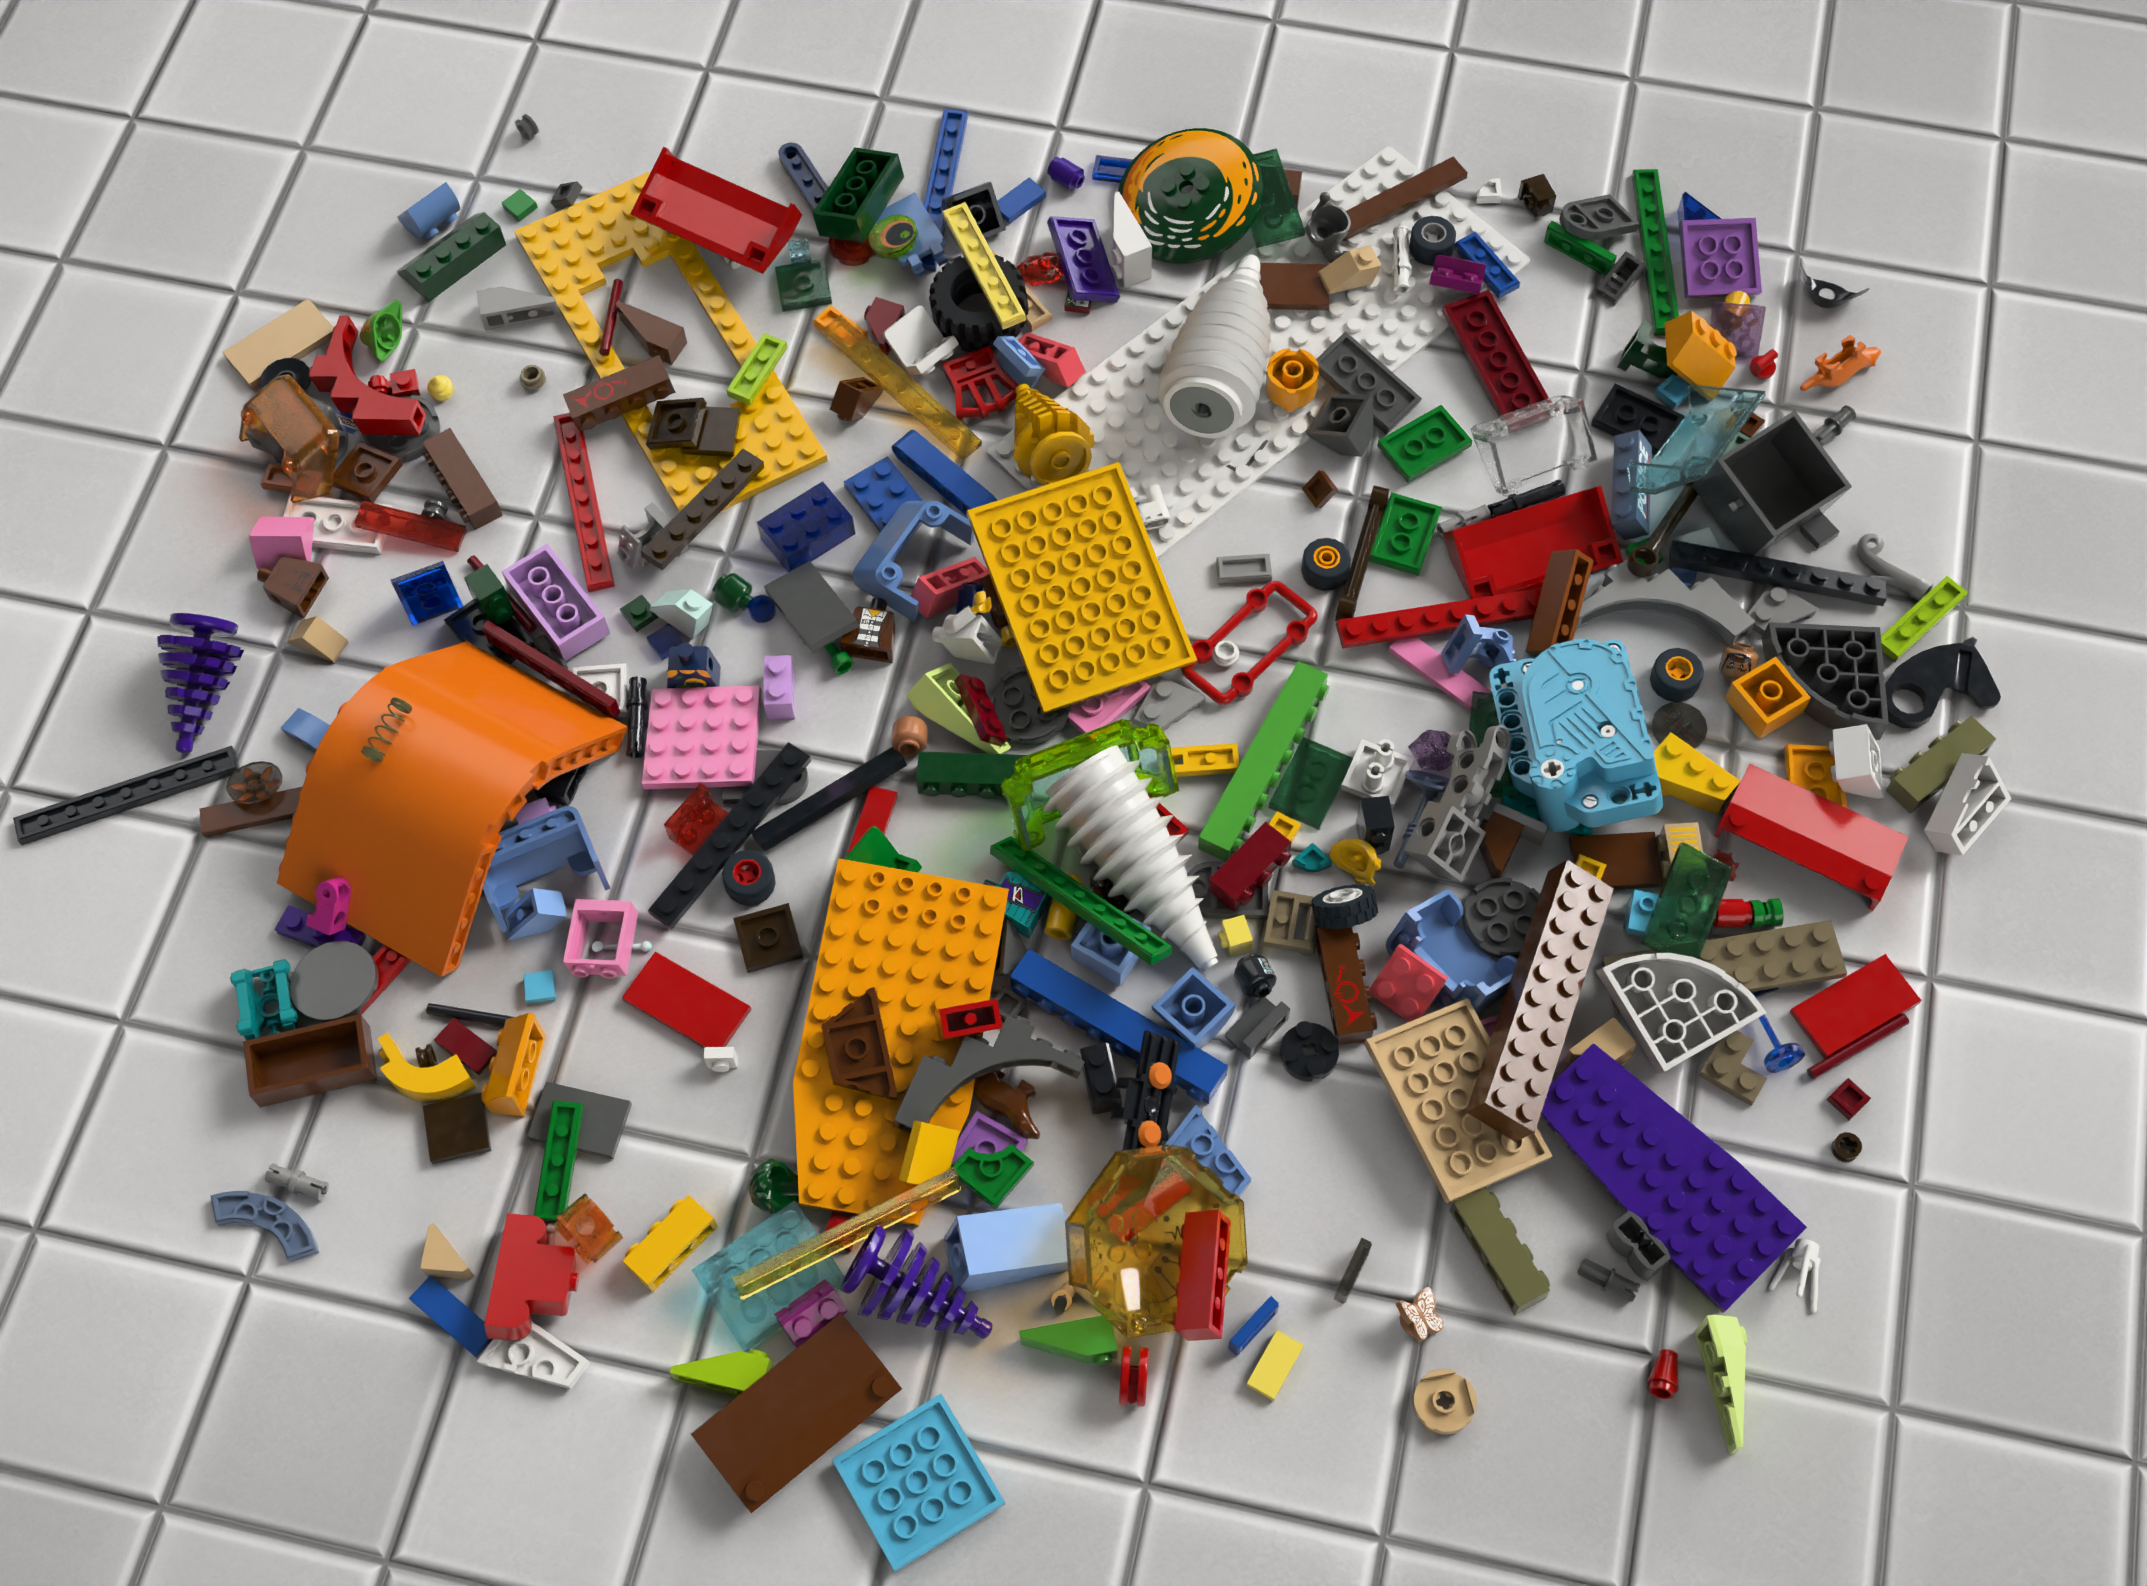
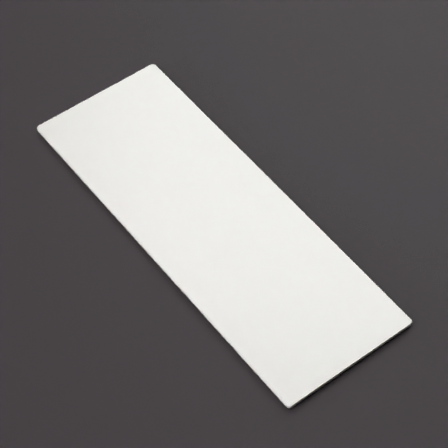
M1386 147L1327 191L1330 195V200L1327 203L1336 204L1347 211L1422 171L1395 149ZM1446 190L1419 202L1340 243L1341 253L1366 246L1373 248L1382 266L1371 285L1329 294L1328 310L1267 309L1270 315L1267 365L1263 374L1264 381L1260 388V396L1256 403L1255 414L1247 424L1236 428L1231 434L1220 438H1202L1184 432L1167 417L1160 404L1158 390L1160 373L1165 366L1166 358L1171 351L1173 342L1178 337L1180 328L1185 323L1188 314L1194 309L1198 300L1212 286L1218 284L1226 276H1229L1247 255H1255L1260 263L1330 264L1323 251L1310 242L1306 232L1308 220L1320 201L1318 198L1053 400L1059 403L1060 406L1068 408L1069 411L1071 410L1090 427V432L1094 434V447L1090 448L1092 458L1086 472L1120 462L1129 488L1133 487L1138 495L1135 500L1136 506L1149 503L1145 493L1147 487L1151 485L1160 486L1171 522L1162 527L1146 530L1156 557L1159 559L1310 439L1307 432L1329 393L1340 394L1319 375L1317 393L1314 399L1306 406L1297 408L1293 412L1285 411L1283 407L1273 403L1265 391L1267 366L1272 355L1286 348H1290V351L1302 349L1317 359L1346 331L1394 373L1450 328L1442 313L1444 305L1475 295V293L1429 284L1434 266L1424 265L1416 261L1411 255L1410 250L1409 264L1412 266L1410 292L1405 295L1396 294V291L1394 292V276L1392 275V266L1394 265L1393 229L1400 225L1408 227L1410 243L1412 227L1416 221L1427 216L1442 217L1454 226L1456 231L1455 242L1476 231L1514 276L1529 265L1530 258ZM1454 248L1451 257L1463 259ZM1484 282L1482 283L1480 293L1490 290ZM1014 429L989 447V457L1026 491L1044 486L1039 484L1032 474L1030 480L1018 468L1016 461H1014ZM1265 440L1269 441L1262 450H1258ZM1254 455V461L1250 466H1247V462ZM1227 465H1231V466L1235 467L1236 470L1233 471V470H1231L1230 468H1228V467H1226V466H1227Z

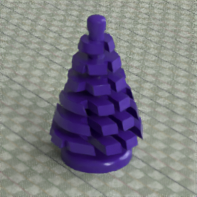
M173 613L170 615V625L176 629L193 633V637L157 636V646L161 647L162 650L168 651L159 653L158 657L159 662L163 666L177 669L160 671L162 679L170 684L186 687V689L166 687L165 696L171 700L183 702V706L170 704L167 707L168 714L181 718L180 722H171L172 731L179 732L175 748L178 752L187 754L193 751V735L200 736L205 728L203 726H196V721L210 720L213 714L210 710L199 708V704L215 706L221 697L217 694L201 690H226L230 682H227V679L215 676L233 675L238 666H234V663L228 661H240L244 650H240L241 648L235 645H227L228 643L210 640L211 636H234L238 631L236 623L206 615Z
M878 1224L872 1229L856 1254L840 1286L841 1291L850 1294L857 1289L866 1274L874 1276L860 1304L858 1315L870 1316L885 1295L877 1314V1319L888 1320L906 1296L897 1316V1323L907 1324L921 1304H923L924 1307L917 1317L915 1326L926 1328L938 1312L940 1316L936 1321L935 1330L945 1331L954 1321L956 1326L953 1333L964 1335L969 1329L982 1339L990 1335L993 1324L985 1318L976 1316L978 1307L971 1300L965 1308L961 1306L966 1293L960 1286L953 1291L950 1298L946 1297L953 1278L947 1271L941 1275L934 1289H931L940 1268V1263L934 1257L929 1259L916 1278L927 1254V1248L919 1242L905 1260L914 1239V1234L908 1227L897 1238L884 1260L880 1259L877 1255L886 1237V1231Z

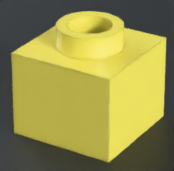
M1241 915L1222 920L1218 939L1221 948H1227L1229 957L1251 952L1253 939L1245 916Z

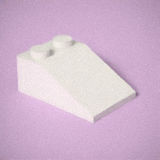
M1120 192L1114 193L1113 250H1111L1113 266H1111V271L1115 280H1120L1123 287L1127 288L1151 278L1152 245Z

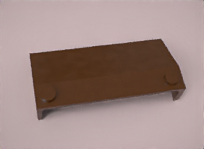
M840 1313L693 1431L691 1436L750 1513H753L901 1391L902 1388L862 1337Z

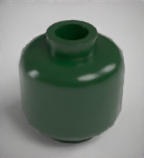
M736 573L723 574L712 589L715 602L731 613H735L740 609L745 611L754 599L750 596L752 585Z

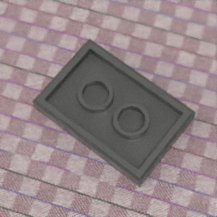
M546 1082L527 1135L528 1139L546 1144L553 1100L583 1103L584 1110L577 1151L614 1159L632 1103L620 1098Z

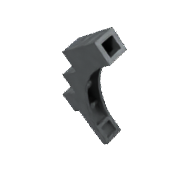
M1007 1015L993 1047L989 1046V1042L980 1036L973 1035L971 1038L966 1035L951 1067L947 1066L946 1060L938 1056L931 1055L930 1058L923 1056L896 1114L894 1127L911 1134L914 1120L929 1123L939 1107L952 1094L972 1080L990 1072L1017 1066L1051 1067L1078 1079L1085 1061L1080 1060V1056L1070 1050L1062 1052L1052 1048L1053 1044L1045 1039H1032L1035 1027L1030 1025V1021L1021 1016H1014L1012 1018Z

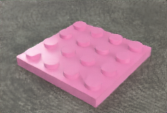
M760 685L652 689L642 775L643 788L678 789L752 786L755 778L762 695Z

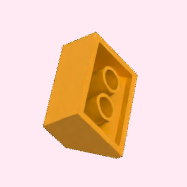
M1691 310L1664 323L1667 366L1711 401L1715 399L1736 368L1735 356L1737 352L1732 342H1728L1721 336L1718 330H1714L1707 324L1704 318H1700Z
M527 1013L507 1019L504 1028L498 1032L497 1046L499 1047L496 1057L493 1056L490 1061L489 1072L491 1076L489 1083L485 1084L482 1090V1101L489 1112L519 1117L525 1116L546 1037L534 1014Z

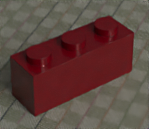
M1265 821L1209 879L1208 891L1233 911L1240 905L1246 906L1253 898V892L1259 886L1264 887L1273 876L1272 872L1278 866L1280 868L1284 867L1290 860L1292 842Z

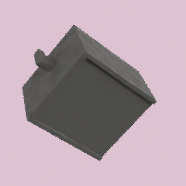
M1795 410L1716 459L1692 485L1739 551L1756 556L1801 528L1802 525L1824 513L1852 488L1851 484Z

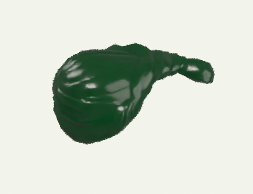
M773 1158L763 1162L753 1170L749 1180L748 1191L752 1203L770 1214L775 1213L779 1216L784 1212H788L799 1202L798 1175L784 1163Z

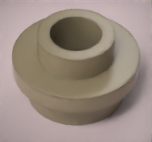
M528 365L522 369L519 379L524 388L535 390L543 386L546 376L544 371L538 366Z

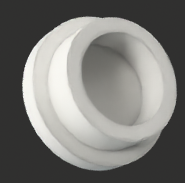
M1223 640L1213 648L1212 658L1217 665L1229 667L1238 661L1239 649L1233 642Z

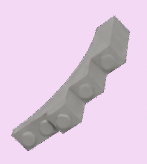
M1625 560L1618 566L1616 564L1612 565L1604 574L1603 585L1598 587L1591 597L1585 601L1583 600L1576 626L1577 630L1591 621L1614 614L1629 612L1657 613L1676 617L1694 624L1713 635L1723 645L1728 647L1733 642L1739 643L1747 638L1754 627L1755 621L1712 577L1704 582L1698 581L1688 589L1669 568L1661 574H1653L1646 580L1644 577L1632 574L1627 567L1628 561Z

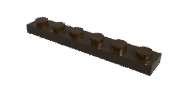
M742 449L641 550L642 558L663 571L762 471L764 461L747 450Z

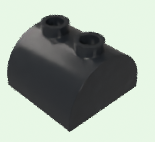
M991 182L983 183L942 199L943 211L965 202L984 238L1006 230Z

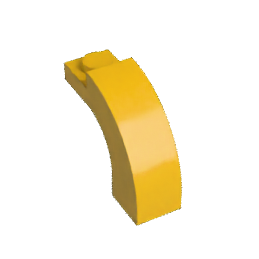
M388 1032L377 1038L382 1046L378 1052L385 1063L380 1069L390 1083L403 1095L421 1102L437 1103L458 1098L476 1088L457 1054L436 1066L420 1068L410 1065L405 1061Z

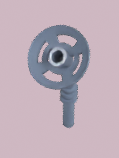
M1417 770L1406 771L1405 776L1412 783L1422 788L1421 794H1423L1413 822L1408 824L1403 834L1404 841L1393 862L1396 868H1404L1409 854L1404 849L1428 801L1433 802V799L1437 798L1438 792H1445L1450 781L1449 778Z

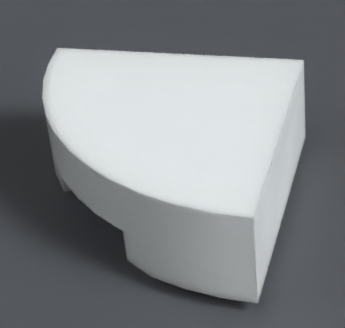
M1500 178L1489 180L1487 184L1478 190L1476 204L1501 203Z

